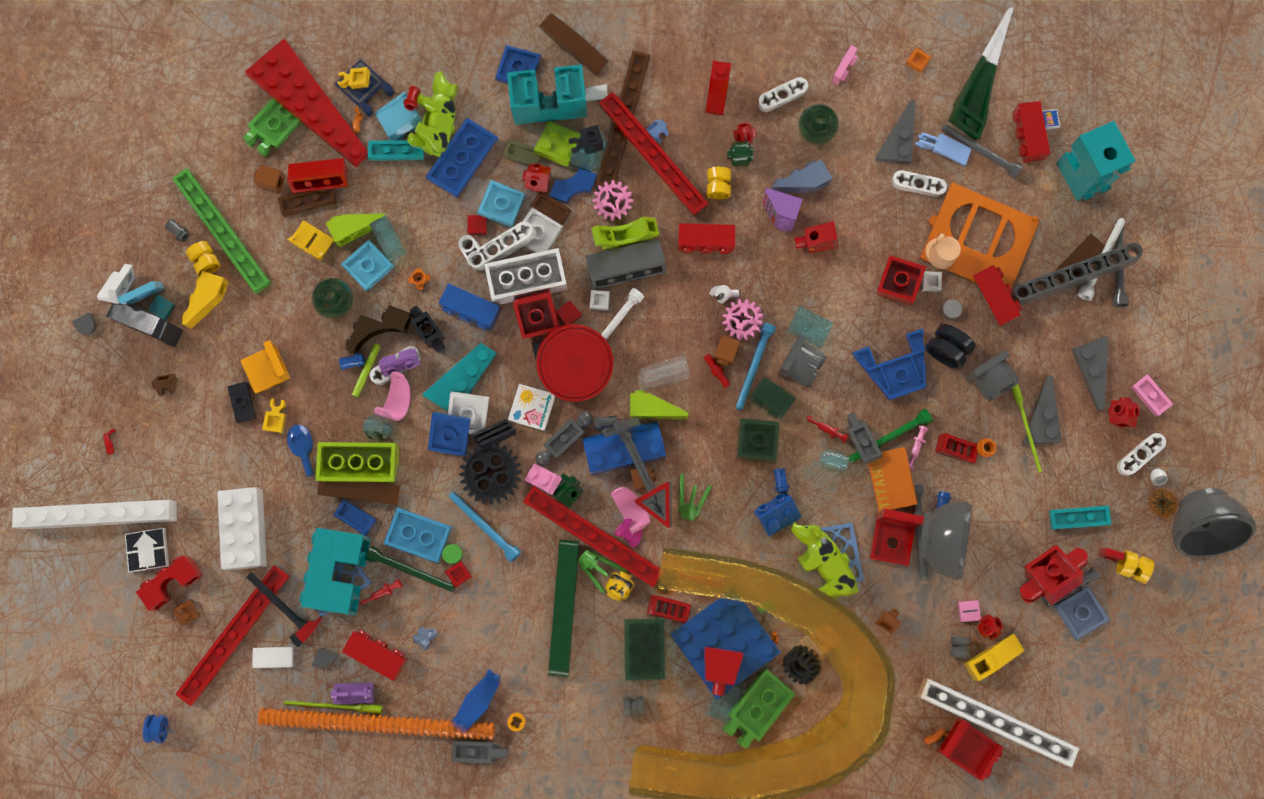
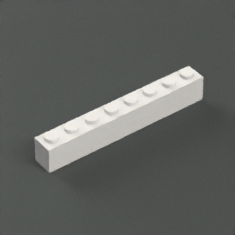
M172 500L13 508L12 528L24 530L177 521V502Z
M923 678L916 697L1065 766H1073L1079 750L1078 747L939 683Z

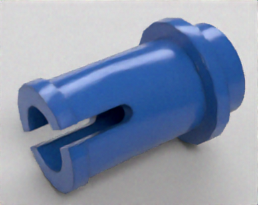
M355 353L353 356L340 358L339 364L342 370L356 366L361 368L362 365H365V359L363 354Z
M785 468L773 470L776 483L774 489L777 490V493H786L788 488H790V485H787Z
M939 491L938 495H936L938 498L936 509L952 500V497H950L951 493Z

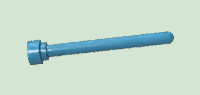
M764 323L763 326H760L761 338L736 404V409L739 411L744 407L768 338H771V335H774L776 327L771 324Z
M455 492L449 494V498L504 550L505 558L510 563L521 554V550L516 546L509 545Z

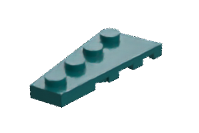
M482 343L478 344L426 390L422 396L448 412L450 393L470 394L497 353Z

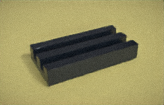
M504 419L472 435L475 442L484 450L516 435V430L514 427L512 428L511 423H508L507 419Z

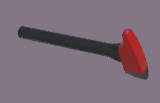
M251 572L246 578L295 623L298 631L292 634L290 639L296 647H300L316 629L322 616L315 621L309 620L307 622L303 620Z

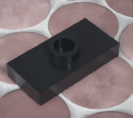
M245 381L227 386L236 423L239 424L256 419L248 382Z

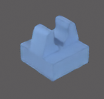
M655 120L646 129L657 143L662 142L659 138L660 132L664 136L669 134L666 129L667 125L663 120Z

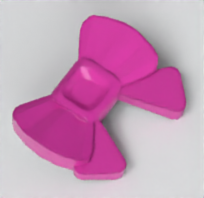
M623 519V523L615 531V536L622 537L628 541L630 547L634 548L641 540L642 529L632 534L628 530L632 519Z

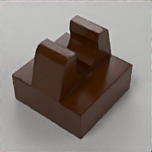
M176 374L156 376L151 382L153 390L156 389L158 395L163 396L165 393L164 388H167L170 395H173L177 382Z

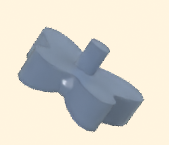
M419 627L418 635L413 636V642L419 644L423 650H428L430 647L429 641L437 637V631L435 629Z

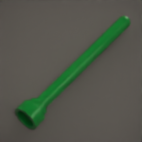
M923 409L918 412L915 419L875 442L880 448L919 425L926 426L932 423L933 419L927 409ZM858 451L849 456L848 460L850 462H855L861 458Z

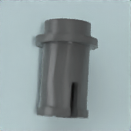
M170 219L165 224V229L176 236L177 241L184 242L189 238L188 229L182 228L174 219Z
M617 415L602 418L597 416L594 419L595 430L602 431L601 429L614 427L613 423L618 421Z

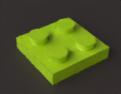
M548 121L534 148V154L568 167L574 156L571 148L577 146L575 143L569 144L568 139L572 137L579 139L580 133Z

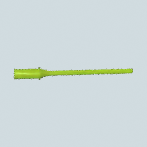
M1019 384L1011 388L1014 401L1019 406L1037 470L1040 473L1042 469L1023 408L1024 398L1021 395Z
M284 701V705L351 709L360 713L382 714L383 706L367 705L363 703L353 706Z

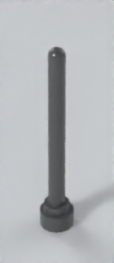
M942 126V131L1007 169L1006 172L1015 179L1022 169L1023 165L1018 162L1016 164L1014 162L1010 163L950 126Z
M1123 228L1115 242L1116 248L1124 246ZM1124 268L1116 271V294L1113 297V307L1129 306V297H1127L1124 291Z
M914 485L918 505H913L914 514L922 516L921 497L922 493H924L923 485ZM923 525L915 527L920 577L926 579L928 577L927 561L919 558Z

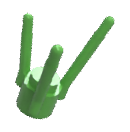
M680 474L678 508L680 518L695 521V517H699L700 510L712 488L711 485L707 487L697 508L696 505H693L697 486L694 485L689 503H685L683 506L684 474Z
M586 550L578 560L582 565L580 568L586 572L601 593H605L604 589L590 572V570L595 568L602 575L608 577V573L597 565L598 560L620 571L628 572L618 564L598 555L595 551L591 553L589 550Z

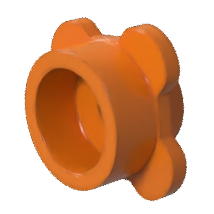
M416 268L408 278V282L414 284L418 290H423L426 282L431 280L430 275L425 274L421 268Z

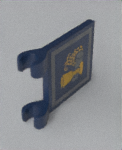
M360 59L351 69L368 67L370 70L369 87L352 89L348 86L341 88L337 82L335 86L370 117L374 112L366 102L380 88L389 97L395 92L390 84L385 82Z

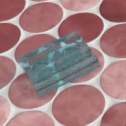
M799 306L787 332L797 337L801 335L806 338L805 341L821 348L833 322Z
M738 684L718 700L712 695L705 715L725 723L729 722L731 718L727 714L742 697L746 687Z

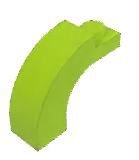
M641 217L634 222L622 226L608 227L596 225L591 228L595 245L602 246L603 250H611L650 241L660 236L656 219L651 217Z

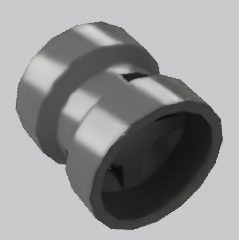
M951 636L952 649L950 650V656L970 658V651L968 649L971 644V638Z
M637 696L633 700L630 697H623L625 718L631 717L632 714L645 716L643 696Z

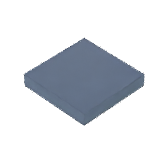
M1089 586L1054 605L1074 640L1080 639L1110 621Z

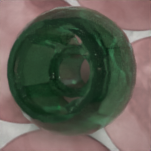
M811 105L802 112L799 118V132L811 144H826L838 132V116L827 105ZM815 119H822L824 123H818Z
M326 278L314 287L311 301L318 314L328 319H337L347 314L351 309L353 293L349 285L343 280ZM329 293H334L332 299H326ZM324 303H326L328 306H332V308H324Z

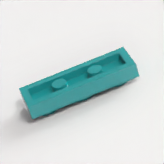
M407 140L368 141L369 161L425 160V151L420 147H413Z
M1109 505L1048 511L1051 530L1112 525Z

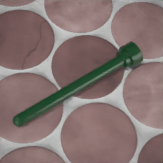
M371 546L367 552L366 561L371 563H378L379 561L450 592L455 590L453 584L387 557L374 546Z

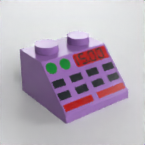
M766 188L762 204L773 225L779 230L787 232L788 230L792 231L803 199Z

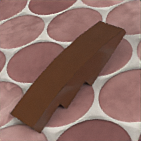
M550 13L538 26L564 52L567 51L580 64L583 63L594 75H597L608 62L598 50L554 14Z
M319 481L317 495L397 505L400 485L379 482Z

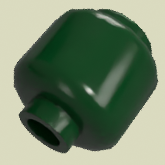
M733 142L731 149H727V160H731L732 166H749L750 162H753V147L750 146L749 142Z

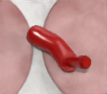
M114 428L108 433L103 434L104 445L108 455L114 453L113 443L109 439V436L116 431Z

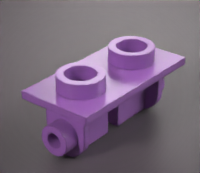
M409 348L398 352L400 356L398 359L395 354L382 357V360H379V367L384 377L391 375L392 372H401L421 365L416 349Z
M373 683L334 684L331 698H334V704L374 703Z

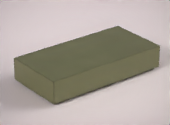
M510 139L502 155L505 159L525 166L534 163L540 164L542 159L541 156L534 154V147Z

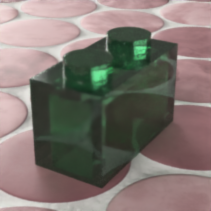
M765 376L750 396L751 402L755 406L765 408L769 416L774 419L779 418L780 420L796 399Z

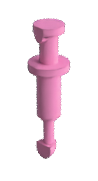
M919 426L918 437H913L915 442L910 453L911 460L909 463L911 471L914 469L912 465L914 459L918 457L922 443H926L923 437L927 433L928 428L924 426Z

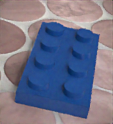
M466 118L449 142L447 149L442 152L426 175V179L455 198H458L498 141V136Z

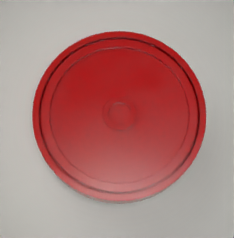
M566 324L552 330L542 340L536 355L537 373L542 384L551 394L566 401H584L596 396L606 387L613 372L614 359L608 342L595 329L582 324Z

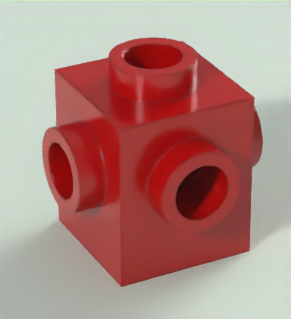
M539 163L529 164L528 169L524 170L522 181H525V189H530L533 192H547L550 186L552 167H546Z
M1121 397L1119 400H1111V406L1108 410L1110 416L1109 423L1116 427H1136L1137 418L1140 414L1139 405L1132 402V399Z

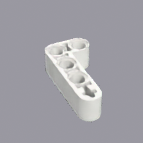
M523 221L483 246H480L472 236H462L459 240V248L471 267L477 271L485 270L484 264L500 261L533 241L536 237V230L530 223ZM525 229H528V230H527V231H528V234H527V235H525V231H524ZM514 238L513 244L508 246L506 244L507 240ZM468 242H473L472 247L470 249H466V244ZM493 248H498V252L495 255L490 254ZM478 257H481V263L479 265H475V260Z

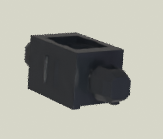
M417 306L411 308L410 313L413 320L410 322L427 347L430 348L432 346L439 354L445 351V345L442 342L444 336L428 312L425 311L423 313ZM423 324L432 327L431 333L433 335L430 336L423 333Z

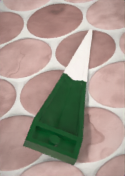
M1013 7L1007 10L955 100L954 108L948 119L950 123L974 140L980 139L987 122L996 68Z

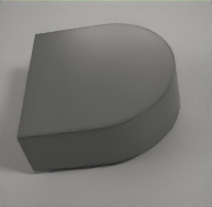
M89 312L72 321L76 330L83 335H91L97 327L95 319Z

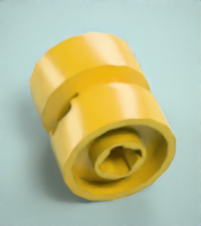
M727 167L709 168L707 170V182L709 183L707 185V197L716 200L731 197V185L728 184L731 182V170Z
M207 241L197 242L186 250L190 262L194 263L193 267L198 276L201 275L202 271L212 274L220 268V263L217 257L213 255V250Z
M1125 550L1123 552L1125 553L1124 560L1118 561L1116 573L1127 578L1132 576L1133 580L1143 584L1147 583L1153 573L1154 560L1144 556L1138 558L1136 553Z

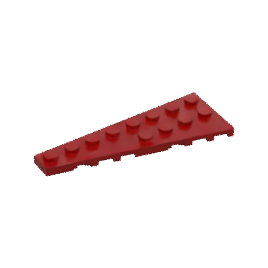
M284 38L245 71V75L354 167H357L368 157V151Z

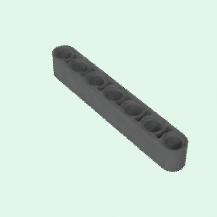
M1130 243L1021 283L1014 290L1013 301L1018 300L1020 305H1025L1132 266L1139 261L1143 254V248L1138 243ZM1128 251L1135 252L1137 256L1131 257ZM1109 258L1117 259L1118 263H1111ZM1091 265L1099 266L1100 270H1093ZM1078 271L1082 276L1075 277L1072 272ZM1054 279H1062L1063 284H1057ZM1036 285H1043L1045 287V290H1038L1036 288ZM1024 291L1027 297H1020L1017 292Z

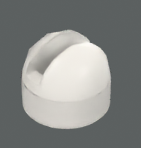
M1155 469L1150 474L1151 481L1155 486L1163 485L1168 481V476L1162 469Z

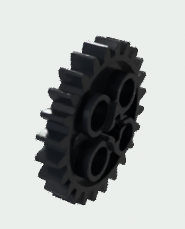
M497 443L495 447L490 446L484 450H478L474 446L475 453L467 452L470 458H463L466 465H460L464 472L459 473V476L465 478L460 483L467 484L463 490H470L469 497L476 495V502L482 498V504L485 505L487 500H489L490 505H493L494 500L501 504L502 497L508 500V493L514 496L512 489H519L515 483L522 481L517 477V475L522 474V471L517 470L521 463H515L518 457H511L513 454L512 450L506 452L507 447L504 445L500 449V445ZM496 457L502 458V463L499 466H494L492 463ZM477 463H483L484 465L483 470L480 472L474 471V466ZM507 467L506 471L496 472ZM490 469H491L493 472H496V473H493V477H492V478H490L488 475H486V474L489 473V470H490ZM486 475L477 480L474 479L476 476ZM501 475L508 477L504 485L498 483V478ZM488 481V489L480 490V483Z

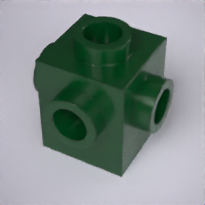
M563 473L560 476L562 480L553 495L569 508L584 490L579 486L581 482L573 475L568 477Z

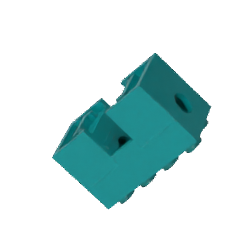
M582 64L554 67L556 91H552L553 96H544L543 92L539 93L535 70L507 72L510 108L514 124L521 125L588 117Z
M1111 121L1080 135L1071 145L1073 151L1070 153L1065 152L1056 163L1076 201L1081 199L1086 201L1094 197L1095 193L1099 191L1102 194L1110 190L1111 185L1119 178L1118 174L1121 175L1131 170V166L1136 160L1115 121Z
M316 528V532H313L311 537V543L313 544L312 552L310 551L307 557V563H309L308 571H305L303 577L305 587L299 597L301 607L356 616L361 586L332 581L335 563L366 567L367 561L365 558L369 550L371 538L361 534Z

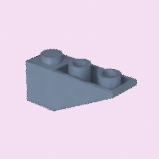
M814 160L805 166L806 168L802 170L796 169L791 172L789 177L785 179L779 178L774 181L771 189L782 193H815L830 185L832 176L822 160L817 162Z

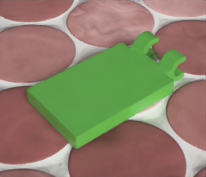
M272 98L247 125L250 131L244 135L243 139L250 147L259 139L263 143L257 147V150L260 151L259 154L263 157H267L271 148L274 147L277 150L302 122Z
M764 668L727 714L731 720L723 726L722 730L730 736L735 733L737 728L741 730L744 734L738 738L737 743L747 749L754 738L757 741L761 740L795 696V693L769 670Z

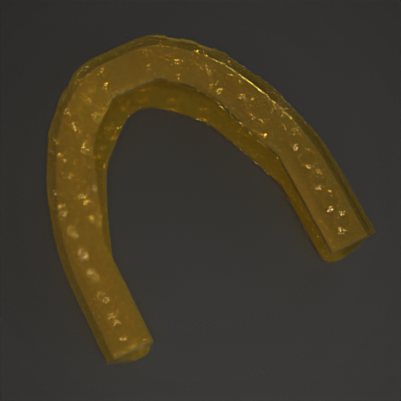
M663 547L658 588L747 601L778 617L807 635L819 646L838 673L843 685V694L838 705L810 729L795 737L775 743L718 755L640 745L634 751L628 795L654 799H794L840 783L844 778L861 769L877 751L879 752L890 730L896 685L895 672L891 660L880 641L853 611L813 585L778 569L744 559Z

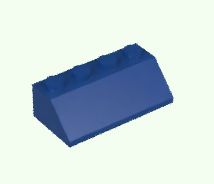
M657 421L639 425L630 431L632 440L643 463L666 459V452ZM602 433L583 438L591 475L635 466L619 435L605 437Z

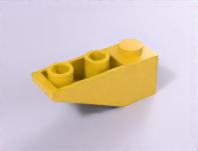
M202 271L196 280L195 291L189 297L188 309L182 315V324L192 329L223 300L229 282L223 277Z
M1013 633L963 664L973 681H980L996 672L1025 650Z

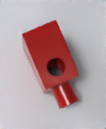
M834 221L805 228V236L794 238L796 249L808 247L809 253L839 248Z
M705 647V678L707 682L714 683L712 695L724 696L725 686H734L743 659V653Z

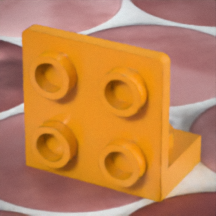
M271 340L263 343L265 349L241 360L242 366L256 394L291 378L276 344Z

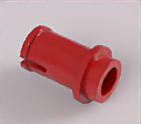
M410 86L407 98L403 101L405 109L409 111H414L418 107L417 100L421 92L418 87Z

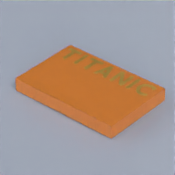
M906 447L881 452L883 458L869 463L878 510H894L918 505Z

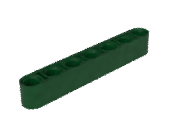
M559 540L548 676L569 677L579 556V541Z

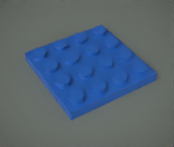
M734 588L670 634L711 693L714 683L707 682L705 678V647L743 653L734 686L726 685L724 695L781 653ZM713 695V696L716 698V700H718L719 698L722 697V696Z

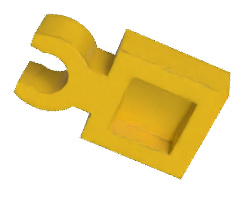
M368 67L350 69V74L345 72L338 73V76L344 79L337 82L341 88L348 86L352 89L369 87L370 70Z
M272 398L270 400L272 410L271 412H265L262 430L283 434L286 414L281 412L286 407V401L281 400L280 406L276 407V400Z

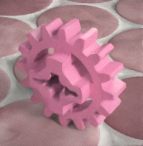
M612 180L611 185H608L605 181V187L599 185L600 191L594 192V195L597 197L592 199L593 203L597 204L594 206V209L599 210V217L604 214V220L611 217V221L614 222L615 217H618L621 221V215L627 217L626 210H632V207L629 205L633 203V199L629 198L632 196V193L627 192V185L622 188V182L615 185L614 180ZM612 189L619 190L620 193L613 192ZM606 192L605 198L601 200L603 194ZM610 194H611L612 197H614V199H615L616 208H615L614 205H612V203H611ZM625 202L624 207L620 210L621 203ZM610 209L613 210L614 213H609L605 210Z
M738 299L737 305L732 302L731 309L726 307L728 314H723L726 321H723L722 324L728 326L725 328V331L730 333L732 338L737 335L739 341H741L742 337L748 341L750 335L755 338L754 332L760 333L761 330L758 327L764 325L760 320L764 318V315L760 313L762 311L761 308L756 307L754 301L750 304L748 299L744 303ZM750 310L754 312L755 318H753V316H750ZM731 322L736 324V330L732 327Z

